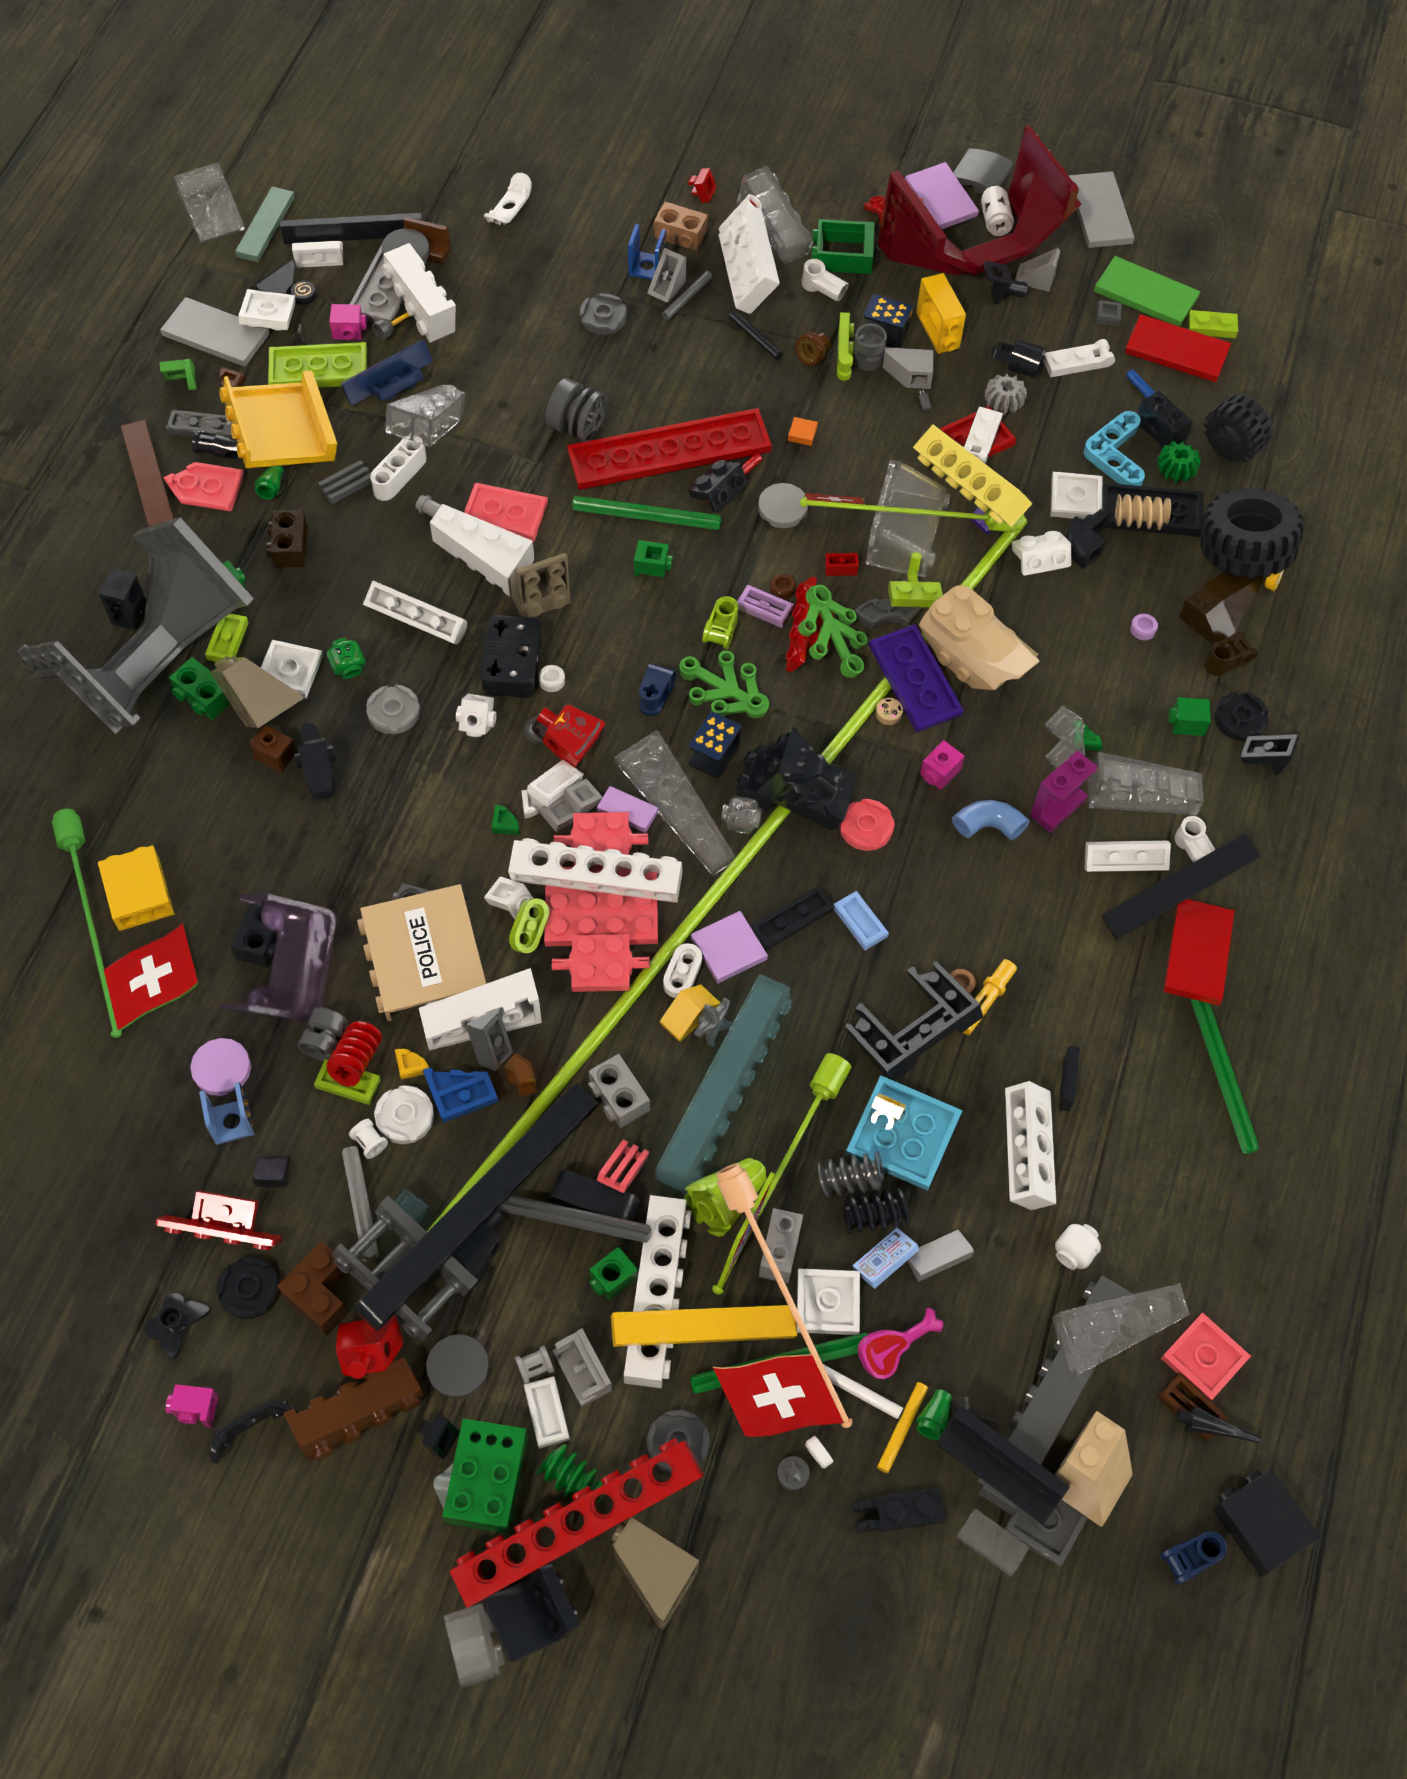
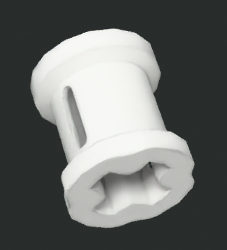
M370 1119L360 1121L349 1132L351 1139L356 1140L363 1148V1154L367 1159L377 1156L388 1145L387 1139L380 1137L373 1128L374 1124Z

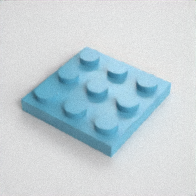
M880 1076L845 1155L850 1157L855 1155L857 1160L862 1162L863 1154L867 1153L870 1160L874 1161L875 1152L879 1151L884 1172L928 1191L962 1110ZM879 1093L907 1105L902 1117L899 1120L895 1118V1124L889 1130L886 1129L888 1124V1117L886 1115H879L876 1123L871 1122V1117L876 1111L871 1106Z

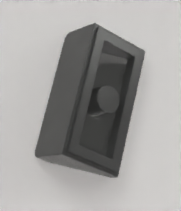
M494 1010L466 1024L478 1063L483 1067L496 1071L513 1053L500 1011Z

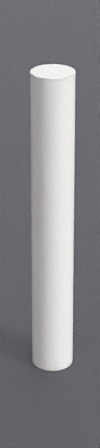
M823 1364L832 1384L892 1417L899 1418L903 1407Z

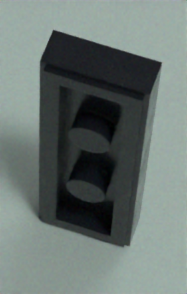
M818 885L750 927L766 952L834 911L835 906Z

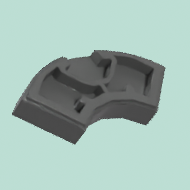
M875 598L863 603L854 611L857 615L856 621L873 631L878 626L886 623H900L908 627L923 611L924 607L891 606L890 598L880 600Z

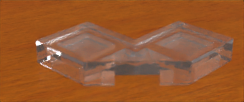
M1062 705L1045 723L1049 731L1061 738L1060 742L1046 755L1047 760L1057 768L1077 750L1085 756L1083 719Z

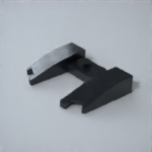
M937 961L933 962L935 969L933 972L919 975L915 966L907 969L908 975L935 1007L896 1035L892 1036L862 1003L858 1004L855 1008L856 1012L862 1015L855 1028L848 1023L845 1025L846 1030L868 1058L890 1080L896 1081L914 1068L913 1060L954 1030L957 1029L961 1034L983 1018L980 1004Z

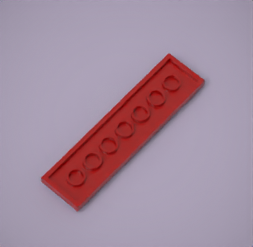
M759 408L571 444L567 445V452L578 489L581 490L713 464L719 460L728 461L753 456L755 453L771 452L772 445Z

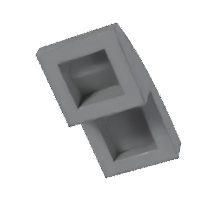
M584 779L566 788L564 795L548 807L542 806L540 814L557 832L573 823V813L589 812L600 803L603 797L587 779Z

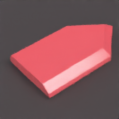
M194 462L186 466L187 469L175 475L172 473L163 477L181 504L232 511L244 479V470Z

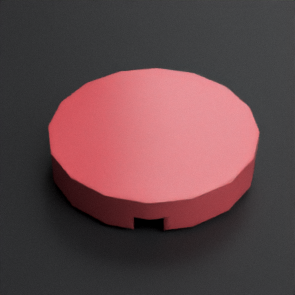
M862 799L861 802H852L848 805L844 821L839 826L841 835L846 843L856 849L870 851L877 850L888 843L892 837L895 823L888 807L879 801Z

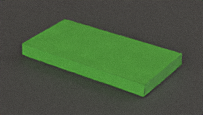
M1114 256L1094 289V292L1179 327H1181L1201 292L1117 256Z

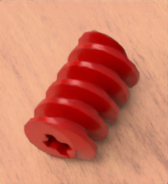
M361 1021L353 1022L347 1026L345 1033H343L336 1049H334L326 1064L328 1074L334 1081L346 1087L355 1086L359 1083L360 1077L364 1074L369 1061H371L378 1045L382 1041V1034L379 1029L372 1024Z

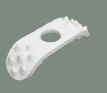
M516 173L513 175L507 193L494 210H491L489 214H484L487 222L491 221L499 225L501 223L506 225V223L511 222L530 195L532 182L527 174ZM507 203L516 204L512 209L503 208Z

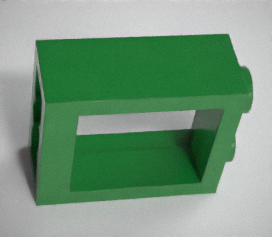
M819 219L818 229H813L812 243L817 244V246H812L811 259L822 261L825 265V270L828 272L871 274L874 249V222ZM823 241L863 244V254L823 251Z

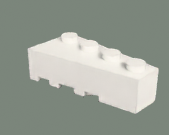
M410 243L384 253L383 272L387 279L391 278L397 296L399 298L402 297L405 301V308L408 314L416 319V325L422 336L425 335L430 343L455 332V303L452 299L447 301L445 297L446 291L442 286L437 287L431 271L425 272L424 262Z

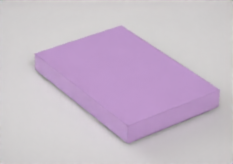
M946 162L905 177V180L915 194L923 198L924 206L941 229L978 216L979 210Z

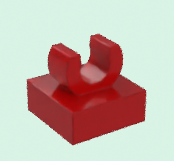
M702 168L698 176H691L688 181V185H694L691 192L692 195L699 196L701 203L710 202L717 188L710 168Z

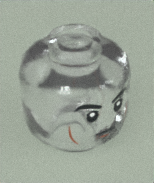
M734 796L729 804H723L721 820L726 821V828L729 831L751 834L754 829H759L762 808L758 807V802L755 799Z

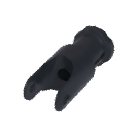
M201 431L194 433L192 439L193 453L205 452L212 453L215 457L239 458L237 439L234 440L231 436L216 434V436L205 435Z

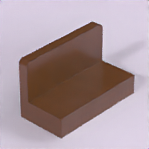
M405 217L403 220L404 228L419 231L427 238L430 250L427 261L443 265L451 249L449 228Z

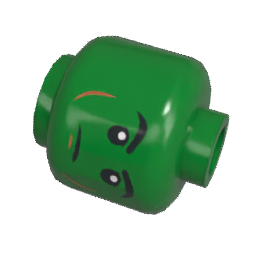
M339 638L332 642V647L327 651V659L336 676H340L343 679H351L362 673V668L365 666L366 661L356 641Z

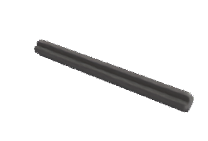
M511 1195L497 1209L502 1212L644 1243L649 1241L652 1231L647 1224Z

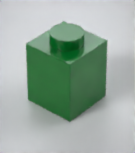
M1177 697L1174 707H1170L1168 712V723H1172L1173 734L1205 736L1211 722L1210 700Z

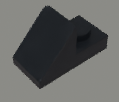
M1298 734L1248 736L1240 758L1244 764L1269 763L1275 775H1279L1292 760L1299 736Z

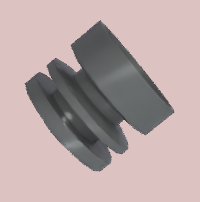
M569 378L562 379L555 387L547 405L545 415L547 427L561 433L568 431L571 437H578L583 442L592 440L599 430L607 407L606 394L599 391L595 392V389L589 387L584 390L583 384Z

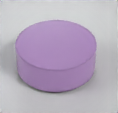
M1139 614L1133 618L1130 630L1137 639L1149 640L1155 636L1158 623L1149 614Z

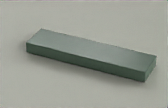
M271 187L235 251L238 258L254 262L260 261L278 229L280 221L283 220L295 198L293 191Z

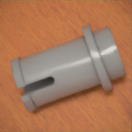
M421 495L416 502V509L419 510V513L422 515L426 513L431 517H434L441 507V504L433 501L429 495Z

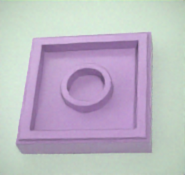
M741 911L691 934V940L701 950L702 958L717 983L767 960L768 957Z

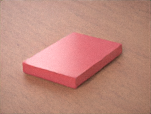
M475 483L464 513L535 542L548 504V497Z

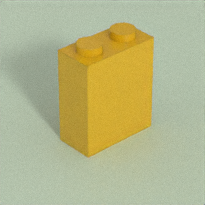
M153 845L139 847L126 854L113 855L106 860L98 862L112 919L119 931L175 914L161 863Z

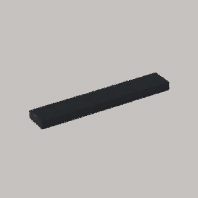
M408 213L280 221V228L284 244L385 239L393 231L404 228L403 220L405 217L422 221V214Z
M1244 833L1103 914L1101 918L1117 941L1259 859L1260 854Z

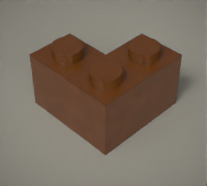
M321 1241L281 1281L277 1288L285 1300L327 1337L348 1315L343 1302L330 1292L346 1273L342 1272L335 1265V1258L332 1257L334 1251Z

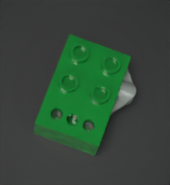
M469 1419L462 1420L454 1463L434 1480V1488L444 1509L442 1517L446 1524L510 1534L528 1442V1434L525 1428Z

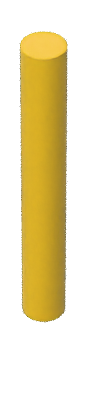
M917 1382L877 1466L884 1473H889L928 1390V1387L920 1382Z

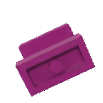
M1077 750L1041 782L1030 816L1048 832H1053L1087 800L1088 795L1079 786L1096 772L1097 766Z

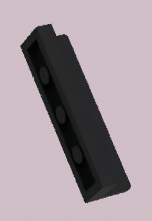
M963 1406L959 1408L951 1423L937 1441V1445L1040 1524L1046 1522L1070 1488Z

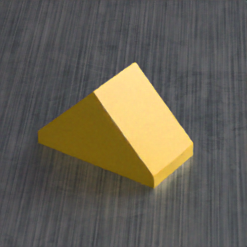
M702 985L681 990L660 1020V1024L681 1042L699 1026V1017L704 1010L705 1004L717 1008L721 1003Z

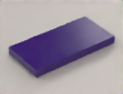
M916 624L870 640L868 646L916 733L962 716L964 710Z

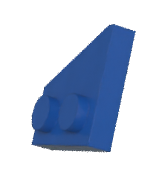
M431 1068L423 1070L443 1123L498 1102V1097L488 1072L473 1071L465 1073L462 1070L434 1072Z

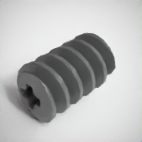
M879 1151L875 1152L874 1161H871L868 1154L864 1153L862 1163L858 1162L855 1155H852L850 1165H847L844 1157H840L839 1166L837 1167L832 1159L828 1160V1165L825 1169L821 1161L818 1163L820 1185L828 1198H832L835 1191L839 1196H844L846 1189H848L849 1193L856 1194L858 1186L862 1192H868L870 1184L877 1191L880 1190L884 1180L883 1165Z

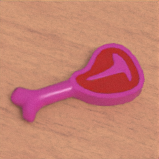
M927 1308L923 1320L905 1332L886 1329L868 1334L863 1337L858 1345V1355L864 1369L874 1378H889L896 1371L900 1356L909 1349L911 1342L930 1331L941 1332L944 1323L936 1318L935 1310Z

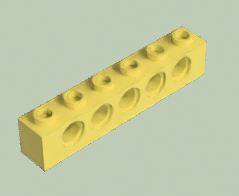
M932 425L913 447L920 454L917 457L920 462L927 468L932 465L931 470L941 479L946 476L945 481L955 490L960 487L959 492L969 501L973 498L976 499L974 504L983 512L990 510L991 512L988 515L998 524L1004 521L1012 527L1032 505L1019 489L935 425Z

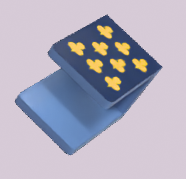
M240 1082L234 1083L237 1101L213 1107L205 1091L199 1092L205 1125L216 1145L255 1135L249 1101ZM230 1114H236L240 1117L239 1125L233 1129H228L223 1125L224 1119Z

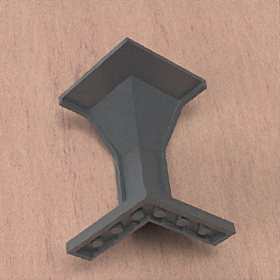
M181 517L140 529L132 536L147 552L149 557L145 621L141 628L101 668L85 669L57 640L32 646L24 644L17 651L22 657L20 659L21 662L28 669L36 671L29 679H61L115 734L123 726H133L140 719L137 714L130 715L138 696L188 644L239 607L248 606L254 599Z

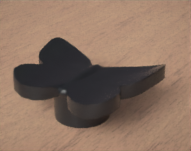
M171 1293L166 1297L163 1308L159 1311L158 1316L147 1322L145 1327L146 1335L154 1340L159 1339L160 1347L170 1358L176 1359L182 1346L183 1331L186 1330L188 1325H192L206 1317L211 1310L208 1306L196 1301L185 1302V1299L179 1293Z

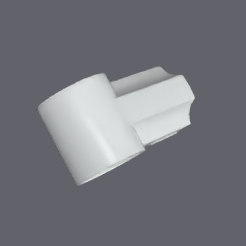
M810 259L805 263L802 276V286L804 289L811 292L820 291L838 302L844 297L849 283L826 271L824 263L818 259Z
M1189 816L1181 823L1174 839L1180 848L1186 850L1194 863L1213 852L1215 848L1205 834L1206 826L1203 820L1196 816ZM1186 830L1192 832L1194 836L1188 834Z

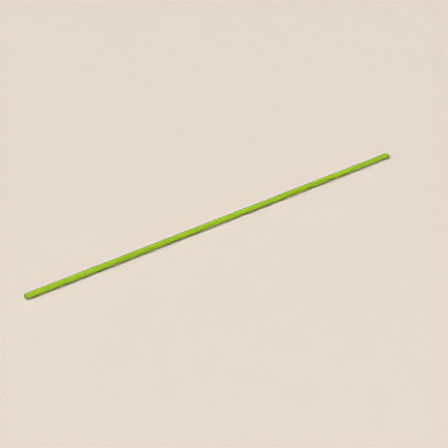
M1026 518L1021 530L1004 532L961 585L967 586L972 590L977 586L1027 525ZM921 632V635L923 636V638H924L926 644L928 645V642H927V640H926V638H925L923 632ZM886 677L882 679L821 753L827 763L830 764L876 709L879 701L884 699L892 688ZM778 805L650 960V969L644 968L631 983L630 991H625L427 1232L537 1122L670 960L675 950L684 943L789 815L790 810Z

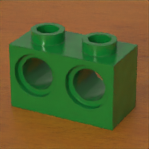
M193 657L169 677L173 687L171 691L174 696L182 702L184 700L187 701L191 708L200 716L204 714L210 720H214L230 705L210 670Z

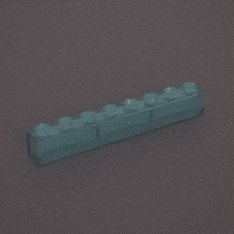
M762 974L758 975L655 1169L656 1180L687 1194L688 1190H685V1188L702 1178L704 1171L701 1168L705 1160L710 1162L717 1148L714 1143L718 1135L723 1137L730 1123L727 1118L731 1110L736 1112L743 1098L740 1095L743 1087H749L755 1076L753 1068L756 1062L762 1063L768 1047L765 1046L768 1039L775 1038L780 1028L778 1020L781 1014L786 1016L792 1005L793 1000L789 998L791 987Z

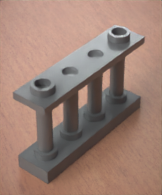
M389 1196L379 1204L375 1211L378 1221L349 1250L340 1243L332 1254V1257L335 1258V1265L342 1272L353 1275L368 1291L427 1233ZM386 1229H392L400 1236V1243L370 1271L358 1258ZM453 1256L437 1271L445 1279V1285L416 1315L404 1304L395 1314L403 1323L402 1327L405 1332L411 1337H418L423 1341L432 1331L426 1322L454 1293H460L464 1297L477 1283L478 1280Z

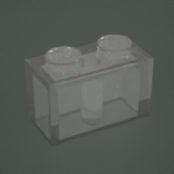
M481 1603L444 1615L460 1685L464 1688L501 1676L500 1666L505 1665V1659L501 1645L494 1646L491 1632L495 1630L483 1604Z

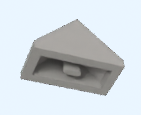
M664 248L647 294L669 303L686 282V257Z
M1056 248L1020 264L1015 280L1026 282L1028 287L1049 292L1055 276L1060 250Z

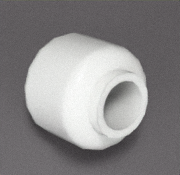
M1079 1224L1069 1225L1055 1243L1057 1259L1071 1270L1087 1268L1101 1251L1097 1231L1087 1224L1083 1226Z

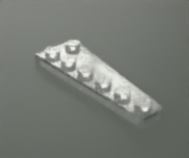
M658 730L614 757L616 765L648 802L658 807L660 816L712 876L730 865L735 859V855Z

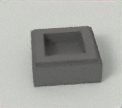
M1099 300L1096 324L1120 326L1122 303Z

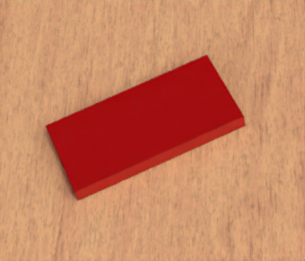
M1140 314L1126 346L1125 353L1217 382L1231 343Z
M1190 899L1176 906L1163 992L1220 1006L1223 1000L1235 910Z

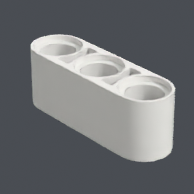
M411 434L403 438L372 471L370 478L373 493L377 499L381 501L392 499L426 463V451L422 437Z

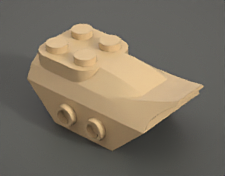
M959 585L950 589L932 604L919 624L937 660L943 666H947L952 670L960 681L966 682L971 688L996 690L1007 680L1021 678L1040 662L1037 658L1038 653L1016 636L1012 629L1006 627L994 615L992 606L967 586Z

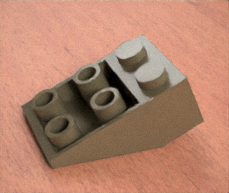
M566 553L515 569L510 580L511 597L521 617H537L547 611L561 609L565 605L571 604L568 558Z

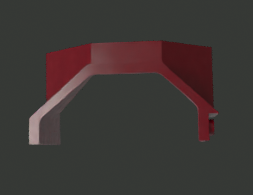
M1028 125L1024 129L1008 193L1011 210L1018 219L1012 234L961 251L946 239V234L899 171L890 173L877 245L887 259L957 276L966 272L975 275L985 271L983 265L985 261L1005 264L1030 255L1082 205L1077 199L1079 188L1065 172L1063 166L1054 158L1052 152L1043 144L1038 134Z

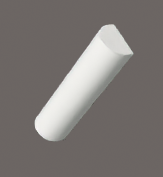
M372 581L363 603L367 607L454 644L460 643L467 629L466 620L375 581Z

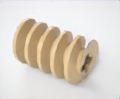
M1118 494L1115 509L1117 526L1120 527L1123 520H1126L1127 527L1129 528L1133 520L1136 521L1137 528L1141 527L1143 521L1146 522L1147 529H1151L1154 522L1157 524L1158 530H1161L1164 523L1168 524L1171 513L1170 498H1166L1162 504L1160 497H1156L1152 503L1150 496H1146L1142 502L1139 495H1136L1132 501L1129 494H1126L1122 500L1120 494Z

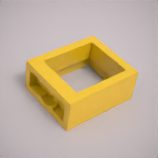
M944 273L922 278L916 314L935 350L940 354L960 348L966 317L964 309Z

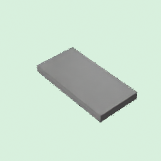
M1113 171L1069 175L1079 188L1077 199L1082 205L1076 211L1088 248L1133 244L1135 237Z
M382 245L350 302L352 305H361L362 315H366L367 321L372 323L380 319H387L390 322L395 320L405 303L402 297L399 298L397 296L391 278L387 279L383 272L384 257Z
M187 297L184 298L160 329L162 336L246 367L270 334L268 328L249 327L248 325L239 324L238 316Z

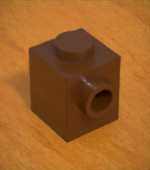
M267 725L264 726L260 733L258 732L253 736L250 744L254 759L280 773L293 759L296 752L292 738Z

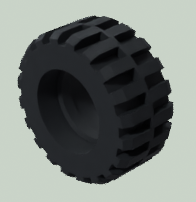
M1248 487L1237 491L1232 489L1227 491L1226 494L1218 495L1208 504L1204 512L1200 547L1209 563L1214 567L1218 566L1219 570L1224 573L1230 572L1233 576L1240 577L1242 575L1247 576V578H1255L1256 576H1261V578L1269 577L1272 573L1276 575L1284 569L1286 570L1296 560L1304 528V518L1294 502L1290 503L1286 496H1279L1275 491L1270 490L1268 492L1263 491V488L1249 489Z

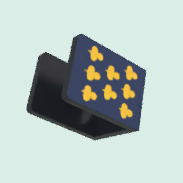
M874 294L864 313V319L868 320L866 324H876L885 330L887 334L886 346L901 348L910 329L913 306Z
M710 711L689 744V749L695 751L689 760V765L714 778H720L741 744L742 725Z

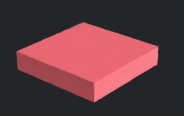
M1202 1312L1161 1359L1177 1374H1182L1204 1396L1212 1401L1251 1355Z

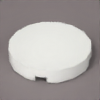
M407 1085L399 1086L398 1089L389 1090L384 1093L378 1100L374 1111L376 1126L381 1135L390 1142L398 1144L414 1143L423 1138L431 1129L434 1120L433 1105L427 1094L417 1087Z

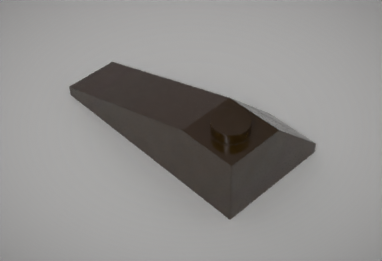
M1230 572L1222 573L1203 584L1186 598L1179 618L1212 645L1227 639L1236 633L1264 578H1261V576L1247 578V576L1242 575L1237 577L1233 576Z

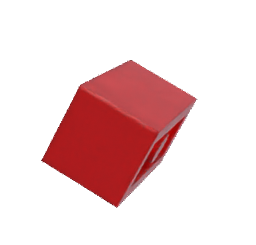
M826 553V576H857L859 567L858 553Z

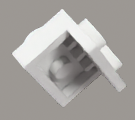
M1049 531L1042 536H1024L1020 540L1012 541V551L1021 560V573L1023 575L1071 566V542L1060 532Z

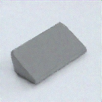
M956 1230L919 1247V1251L907 1262L917 1281L920 1282L972 1258L974 1250L961 1232Z

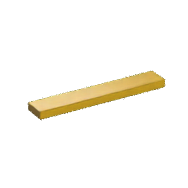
M788 1305L614 1312L611 1314L613 1347L789 1339L797 1336L796 1322Z

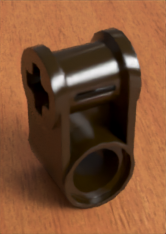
M1238 632L1227 639L1213 644L1204 667L1210 674L1220 676L1251 663L1257 657L1258 652L1255 648L1249 646L1243 632Z

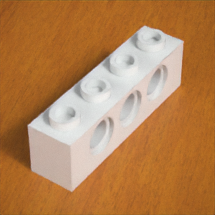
M1030 1081L1005 1088L1010 1201L1030 1210L1056 1204L1050 1091Z

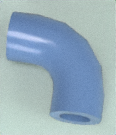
M992 799L976 801L962 808L952 817L953 825L966 838H970L984 827H994L1000 830L1009 840H1014L1027 828L1030 822L1020 811L1008 803Z

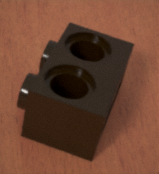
M304 510L273 511V520L268 522V533L271 537V542H267V556L272 557L275 568L305 567L308 524Z

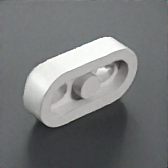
M682 944L673 954L663 979L665 992L673 998H676L681 990L691 988L702 965V952L696 945ZM691 959L693 962L690 964H686L683 962V960ZM679 982L683 986L680 988H675L673 984Z

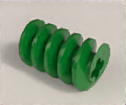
M566 1444L558 1449L555 1448L536 1472L538 1476L546 1472L544 1481L548 1484L556 1480L554 1485L556 1491L559 1492L566 1488L564 1497L568 1500L572 1498L573 1494L588 1486L591 1491L603 1486L601 1479L595 1480L596 1468L588 1473L585 1472L586 1460L578 1465L575 1464L576 1452L568 1457L565 1456ZM602 1494L599 1497L598 1503L600 1502L604 1494Z

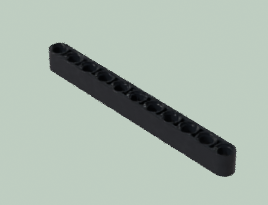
M578 1083L573 1085L361 1298L353 1310L376 1332L379 1331L594 1111L599 1102Z

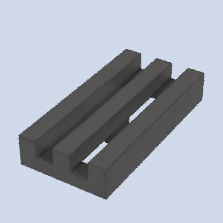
M360 460L318 482V486L330 503L334 504L372 484L371 473H369V469L364 467V463Z

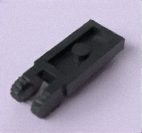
M939 1488L876 1497L875 1500L869 1499L851 1504L852 1512L857 1513L877 1509L878 1520L860 1521L854 1525L856 1533L877 1530L887 1532L940 1524L946 1521Z

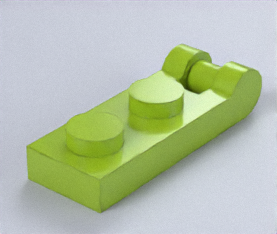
M840 312L837 377L840 380L846 381L851 378L853 341H849V338H853L854 323H850V313Z

